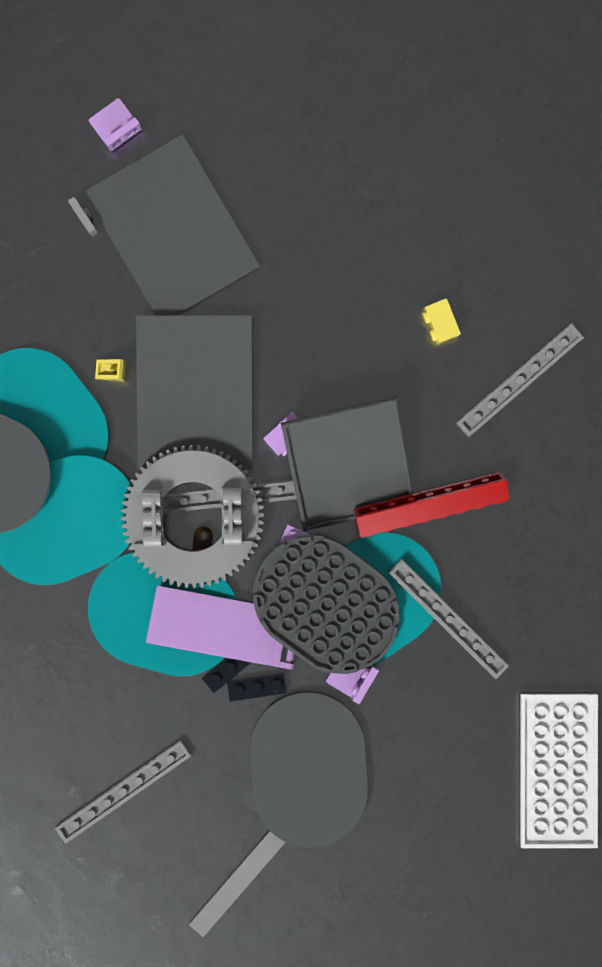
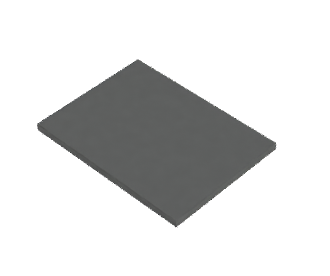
M183 134L84 191L156 316L179 315L260 268Z
M252 315L136 316L137 470H141V467L147 469V461L153 464L152 457L159 460V453L167 456L166 450H169L173 454L175 447L181 452L182 446H185L186 451H188L190 445L193 446L194 451H196L198 445L201 447V451L208 447L209 453L216 449V455L222 451L223 458L230 455L229 462L237 460L236 467L243 465L241 469H253Z

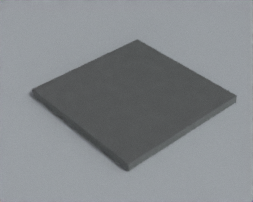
M396 397L281 423L303 531L355 520L353 511L355 508L413 494Z

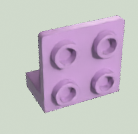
M119 98L89 119L90 124L110 151H113L142 130L140 123L131 115Z
M371 666L350 674L330 673L326 683L350 696L354 702L360 704L379 670L377 667Z

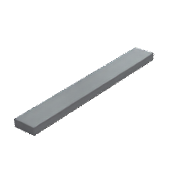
M572 323L568 325L456 424L470 437L580 342L584 336Z
M293 480L257 484L253 488V491H260L256 495V498H262V501L259 503L296 499ZM214 489L168 493L163 498V513L221 507V496Z
M400 559L388 572L495 679L509 667L403 559Z
M180 739L55 827V830L64 843H68L192 756L191 752L182 739Z
M268 831L189 922V926L204 937L285 842Z

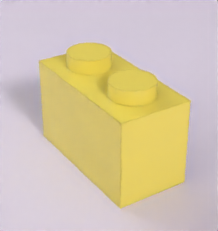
M447 298L423 309V319L426 324L429 323L431 328L429 334L432 341H436L437 345L461 334Z

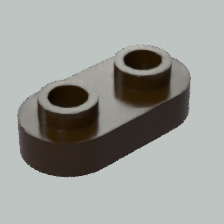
M201 526L195 530L192 551L203 550L212 545L213 532L209 527ZM201 532H205L207 534L206 539L200 538Z

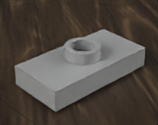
M75 197L69 199V204L89 234L93 236L98 233L89 220L92 216L87 208L82 209Z

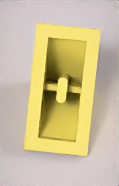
M122 359L97 360L95 379L125 381L127 362Z

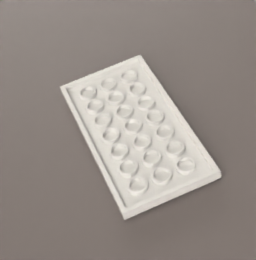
M520 693L521 848H598V694Z

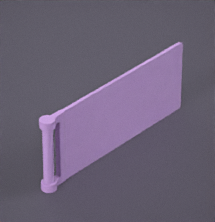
M157 586L146 639L147 643L294 670L295 664H293L295 654L288 650L286 662H280L283 645L271 637L261 625L253 603Z

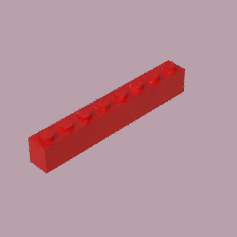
M497 472L355 508L353 511L360 537H371L374 534L390 532L396 528H406L412 524L426 523L432 519L445 518L456 513H465L467 510L481 509L491 504H501L510 499L507 480L502 472Z

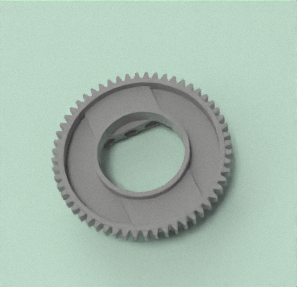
M190 445L188 451H186L185 446H182L181 452L175 447L173 454L166 450L167 456L159 453V460L152 457L153 464L147 461L148 468L141 467L142 474L135 473L138 479H131L134 486L127 487L131 493L124 494L128 501L122 502L127 508L121 509V512L126 513V516L121 517V520L126 521L121 527L127 528L123 535L129 536L125 542L132 543L128 549L135 550V553L132 555L133 557H140L137 563L144 562L143 569L149 567V574L155 571L156 579L159 576H163L162 582L170 579V585H172L174 581H177V587H180L183 582L185 588H188L189 583H192L193 588H196L197 583L203 588L204 582L211 586L212 580L218 584L220 577L224 581L226 580L225 574L232 577L233 569L238 572L239 568L237 565L244 567L243 559L250 560L247 554L255 553L251 547H258L254 540L261 539L257 532H263V529L259 528L258 525L264 524L263 521L259 520L264 514L258 511L264 507L257 504L262 501V498H256L260 491H253L257 484L249 483L253 478L252 476L245 477L248 473L247 470L241 472L243 465L236 467L237 460L229 462L230 455L223 458L222 451L216 455V449L209 453L208 447L201 451L199 445L196 451H194L192 445ZM187 482H198L208 485L221 496L222 536L210 547L199 551L180 549L171 544L164 536L163 498L171 489Z

